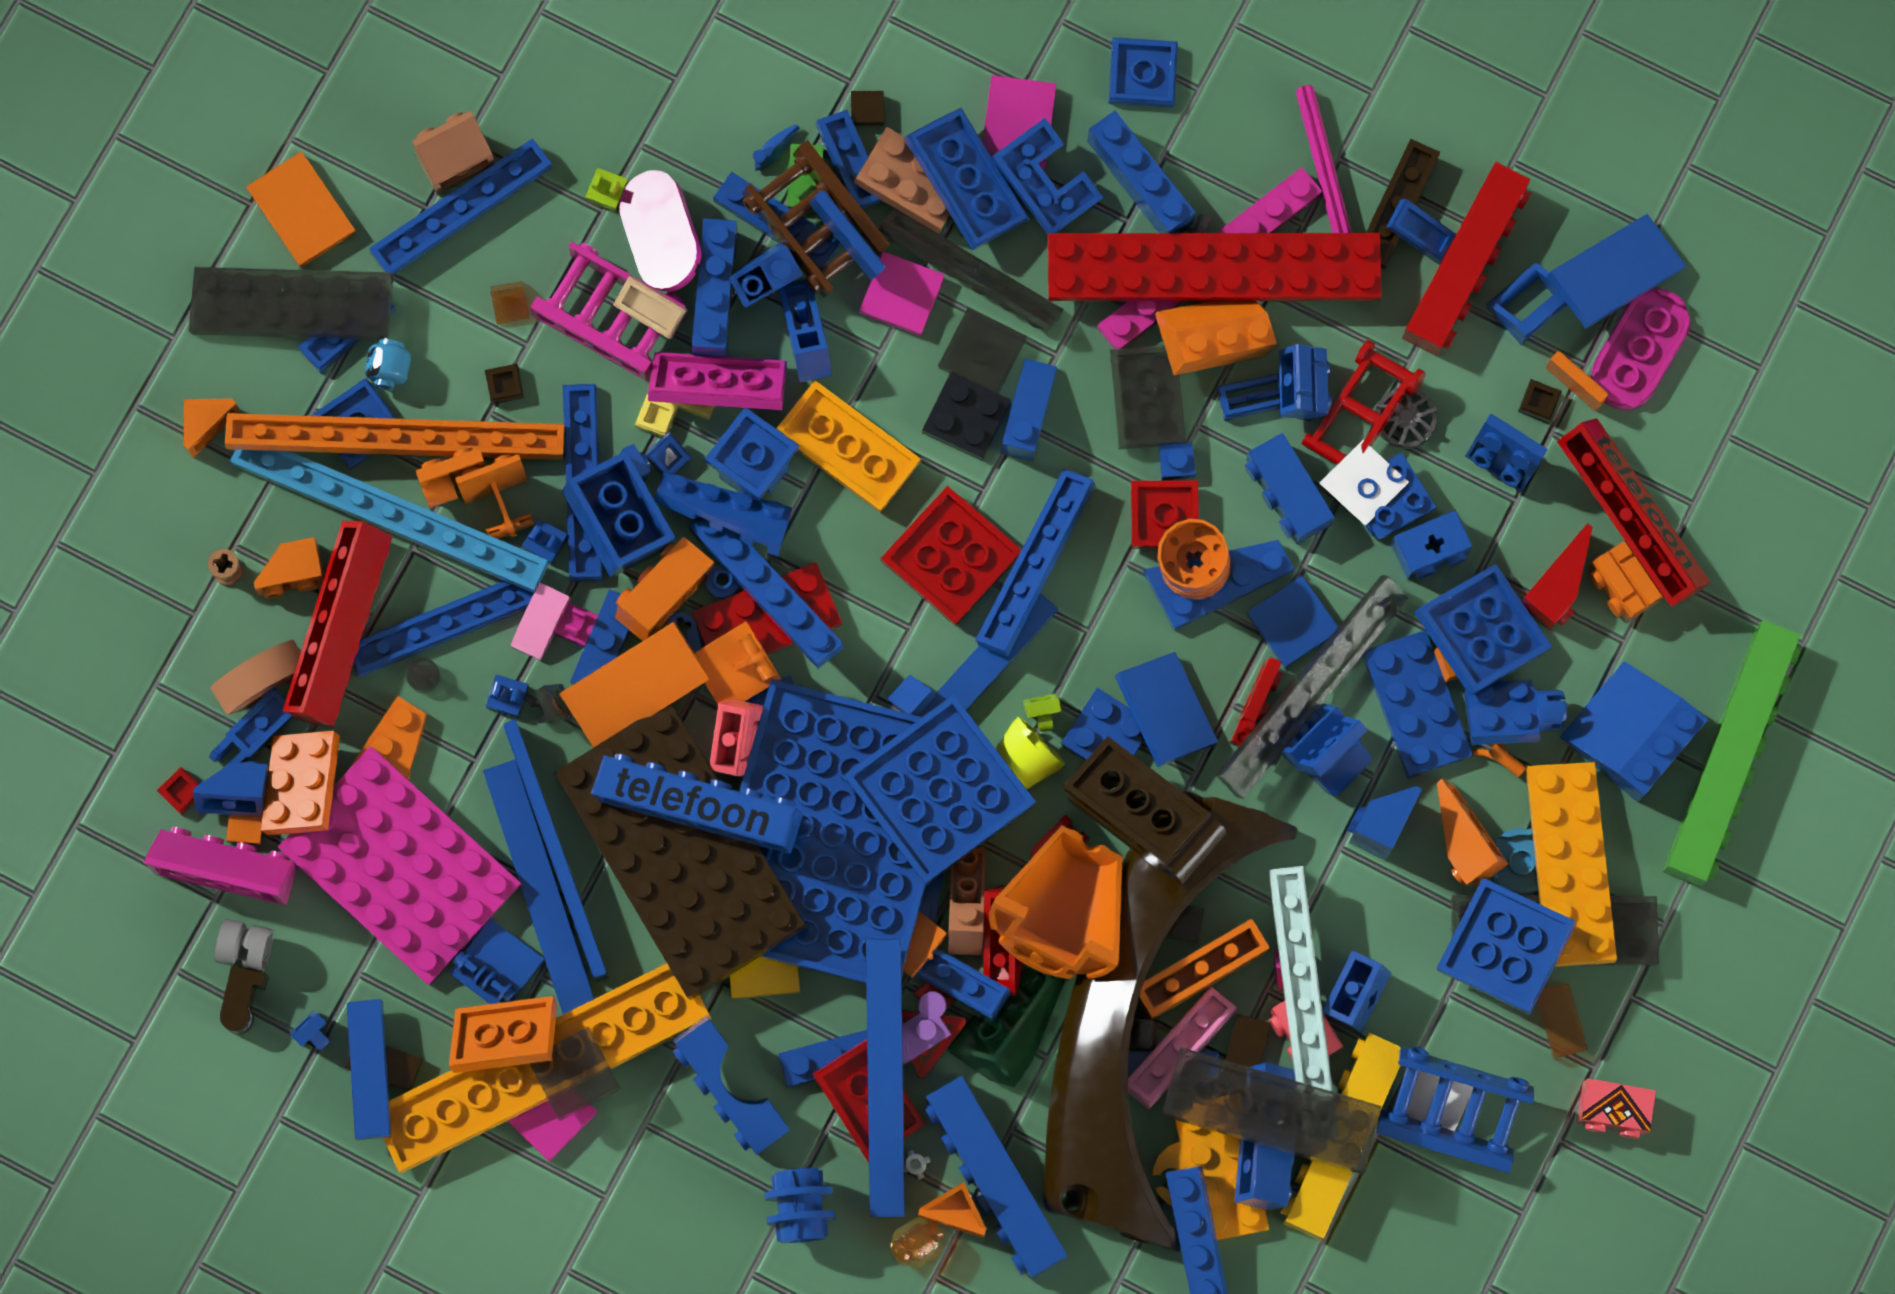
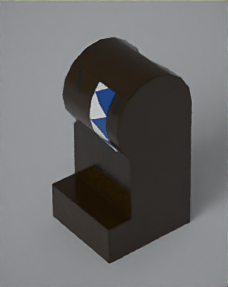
M231 966L220 1011V1021L229 1032L244 1034L251 1029L254 1019L251 1009L256 989L266 990L269 977L265 973Z

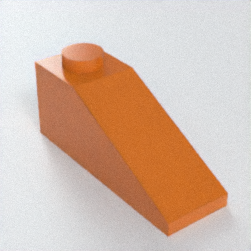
M1441 779L1437 782L1447 857L1454 866L1451 868V872L1461 885L1466 884L1478 888L1482 878L1489 880L1509 863L1452 782Z

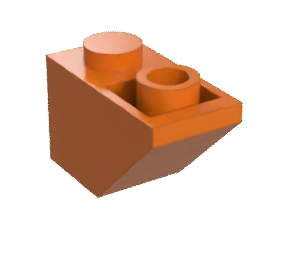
M315 537L280 544L254 581V587L259 596L265 595V598L272 599L284 596L285 591L298 589L299 592H309L318 589V585L323 583L325 576L319 544Z

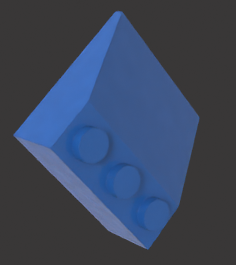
M1624 661L1562 733L1560 738L1587 761L1595 762V767L1639 802L1708 719L1682 697Z

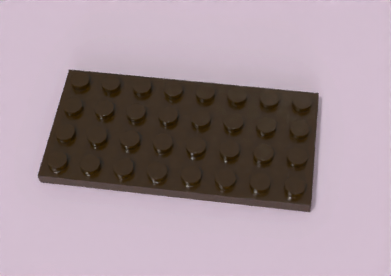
M672 703L650 717L635 721L554 772L689 1000L697 997L807 927L758 845L599 802L591 794L604 755L615 758L616 754H623L635 759V764L647 766L648 762L656 763L666 767V772L678 775L679 771L689 772L699 777L698 781L708 784L711 783V780H718Z

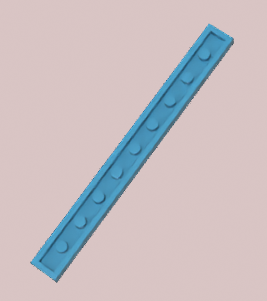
M235 450L230 459V463L234 467L532 593L535 592L549 565L548 560L290 451Z

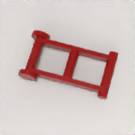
M1367 340L1360 348L1355 359V363L1359 364V366L1329 410V414L1325 416L1314 435L1307 433L1301 443L1336 465L1347 455L1321 440L1342 408L1373 425L1371 431L1361 444L1363 454L1368 446L1372 447L1406 393L1414 395L1421 387L1426 376V372L1421 369L1413 373L1374 351L1375 343ZM1371 364L1402 381L1382 414L1350 397Z

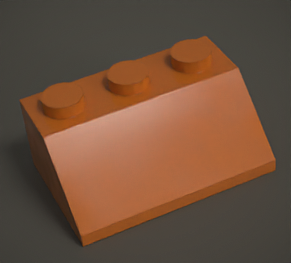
M1207 301L1155 313L1174 376L1265 357L1277 344L1268 313L1256 301Z

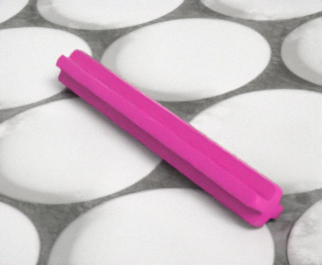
M1312 85L1301 86L1297 88L1296 95L1320 187L1323 191L1322 195L1332 233H1352L1314 87Z

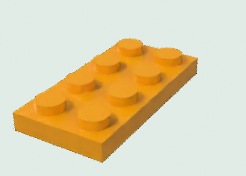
M816 380L776 428L799 445L798 453L879 513L883 511L921 463V458Z

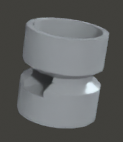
M225 919L217 938L215 962L231 966L241 962L244 969L264 972L272 951L274 930L257 925L247 929L246 924L243 922Z

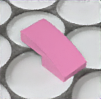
M539 583L518 626L511 647L542 661L555 636L554 631L571 600L570 597Z

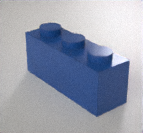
M1284 433L1275 436L1248 452L1245 469L1252 481L1256 482L1258 480L1264 489L1262 497L1270 510L1276 509L1282 519L1279 521V525L1287 538L1293 537L1296 544H1299L1332 525L1334 520L1332 512Z

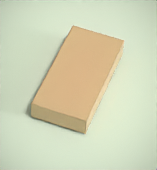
M632 276L628 277L613 306L668 339L673 338L688 311Z

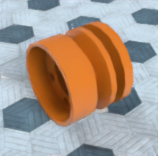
M1187 519L1177 522L1165 531L1159 542L1157 555L1165 584L1173 593L1185 599L1200 600L1213 596L1224 586L1230 574L1231 561L1224 535L1216 526L1199 519ZM1200 557L1202 566L1199 568L1194 565L1190 569L1188 560L1190 558L1197 560Z

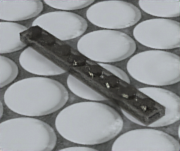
M1381 575L1217 772L1216 776L1237 798L1244 799L1409 598L1389 576Z

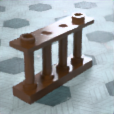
M807 140L793 153V156L796 158L793 166L759 192H757L752 184H749L742 192L744 196L742 201L748 211L754 216L758 214L778 241L788 247L795 262L807 276L805 282L815 294L820 293L824 298L834 289L829 280L855 260L846 250L823 269L819 270L808 254L834 235L825 224L800 244L788 231V227L813 209L809 202L815 195L822 190L826 191L877 256L884 252L890 244ZM801 175H809L816 184L814 186L815 191L778 218L766 202Z

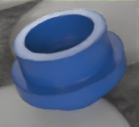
M722 565L714 567L706 576V588L716 598L725 599L730 597L739 588V584ZM724 576L728 578L729 582L727 585L721 586L717 584V578Z

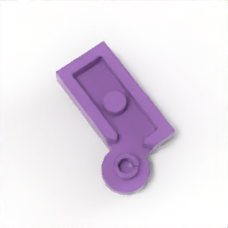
M930 991L925 993L919 1001L920 1014L902 1025L903 1065L952 1034L945 1021L941 1018L946 1010V1000L938 992Z

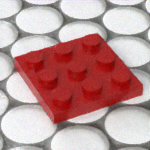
M947 485L880 558V561L956 627L1014 564L1021 549Z

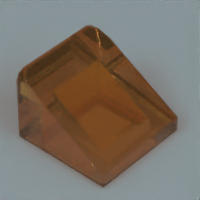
M523 281L490 287L497 324L530 318Z

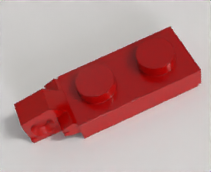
M1270 657L1263 662L1237 721L1238 724L1231 737L1230 744L1248 751L1257 739L1258 734L1255 729L1256 720L1260 722L1263 720L1270 704L1265 702L1269 690L1275 691L1282 678L1283 673L1278 671L1282 663L1281 661Z

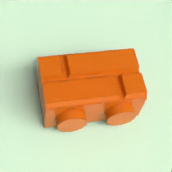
M1626 541L1596 558L1589 566L1591 582L1598 590L1604 589L1610 598L1608 600L1610 610L1617 618L1622 616L1626 623L1656 605L1663 598L1662 593Z

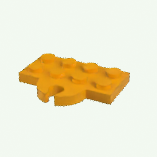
M1240 1093L1172 1107L1179 1142L1167 1146L1157 1156L1152 1169V1176H1159L1166 1169L1178 1170L1202 1165L1217 1240L1269 1230L1264 1209L1234 1203L1243 1115ZM1163 1186L1156 1188L1157 1195L1167 1205L1172 1206L1169 1189Z

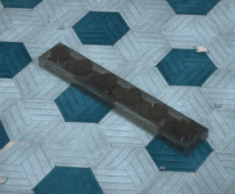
M896 208L883 219L878 229L893 243L903 245L913 251L918 258L933 263L948 276L961 280L971 286L976 293L986 295L999 303L1004 310L1016 313L1037 329L1048 332L1059 320L1064 310Z

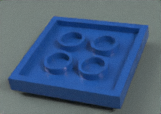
M1497 564L1419 607L1414 612L1470 696L1526 665L1552 648V645Z
M1482 878L1436 969L1438 972L1530 1015L1576 926V922Z

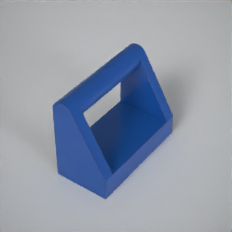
M1534 263L1486 304L1489 311L1520 345L1567 306V303L1547 278L1550 272L1538 263ZM1538 278L1553 295L1521 322L1503 307Z

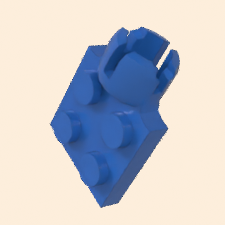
M1532 680L1496 681L1472 696L1469 695L1464 687L1471 745L1539 742L1541 731L1565 728L1566 723L1564 720L1567 718L1566 701L1559 700L1566 699L1563 691L1536 690L1533 687Z

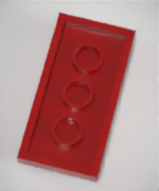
M817 562L781 576L830 630L842 626L841 619ZM746 591L692 611V616L705 646L745 621L749 624L767 655L794 645L789 637Z

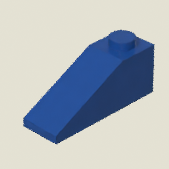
M805 280L783 286L779 289L799 382L832 376L828 347L814 292L808 287Z
M1025 359L1010 410L1001 454L1034 461L1057 366Z

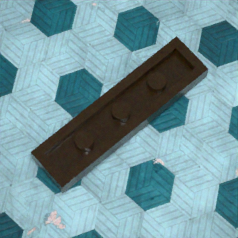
M1411 138L1366 233H1380L1381 268L1384 270L1400 240V237L1387 229L1386 226L1400 200L1407 199L1413 204H1417L1440 155V151Z

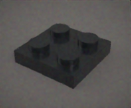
M950 372L922 429V434L983 461L1011 403V399Z

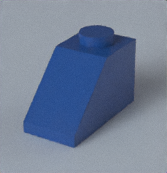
M253 761L245 763L232 762L194 787L193 796L196 813L263 817L268 765Z

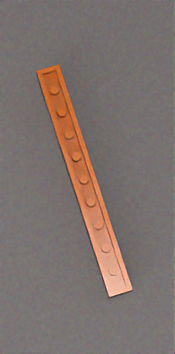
M227 413L225 448L232 450L454 457L453 454L464 448H473V450L480 448L483 458H498L508 454L512 456L519 454L520 459L563 460L564 424Z

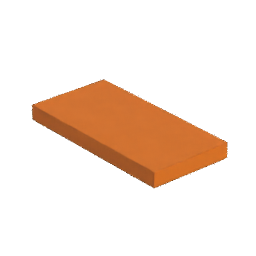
M674 621L559 694L594 748L635 721L654 715L711 678Z

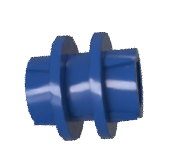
M802 1168L776 1172L772 1176V1191L765 1192L764 1195L765 1201L777 1202L778 1214L766 1217L767 1225L776 1227L777 1242L803 1243L825 1239V1236H828V1221L835 1219V1211L822 1209L821 1197L833 1195V1187L824 1186L823 1170L818 1168Z

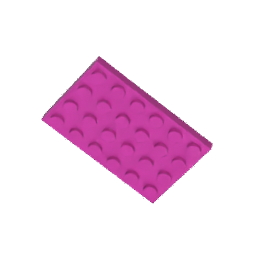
M372 746L364 752L334 785L328 830L291 833L278 846L284 854L427 985H431L522 885L517 878Z

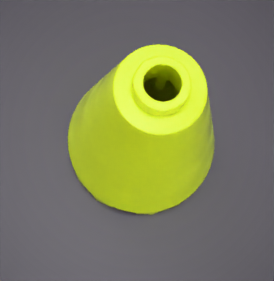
M1019 716L1012 722L995 748L1026 790L1061 770L1065 765V762L1057 752L1046 744L1045 739Z

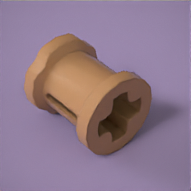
M219 549L210 555L208 568L219 584L225 586L233 585L241 579L243 567L231 550ZM226 561H229L232 568H226L225 573H222L219 566L224 567Z

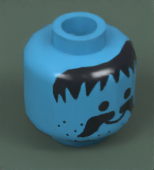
M380 339L378 344H374L369 348L365 375L375 382L374 387L392 391L394 386L407 382L411 354L405 349V344L396 340Z

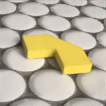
M647 394L635 423V428L663 437L670 432L678 409L710 420L715 406L648 401Z

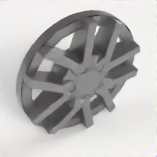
M1398 388L1392 389L1381 398L1376 407V412L1380 414L1381 410L1386 408L1387 404L1384 403L1395 394ZM1418 390L1414 395L1421 399L1412 404L1411 394L1406 393L1407 403H1400L1393 416L1387 422V424H1393L1389 433L1386 434L1383 429L1380 436L1392 446L1403 449L1415 448L1424 444L1432 436L1437 424V410L1429 395ZM1426 403L1429 410L1419 413L1417 408ZM1431 415V426L1422 419ZM1417 425L1427 431L1423 437L1415 429ZM1396 429L1403 431L1400 441L1394 440L1391 437ZM1407 432H1410L1416 441L1404 442Z

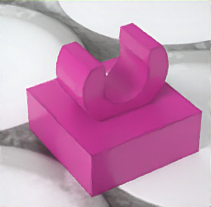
M569 603L554 633L558 637L585 647L598 615Z

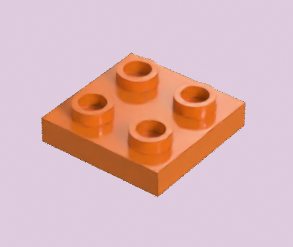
M473 448L461 449L453 454L454 457L444 461L433 459L422 464L421 469L416 470L429 509L458 499L455 490L459 487L455 478L461 476L464 470L476 466L480 468L486 466L480 448L475 450Z

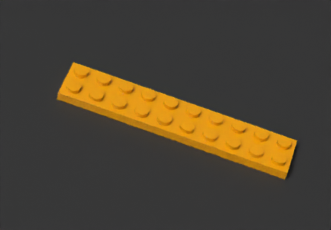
M666 963L557 1017L552 1061L453 1073L451 1070L390 1100L391 1137L383 1138L398 1172L402 1174L679 1036L706 1015L711 1020L710 1014L700 995L692 1000L687 998Z

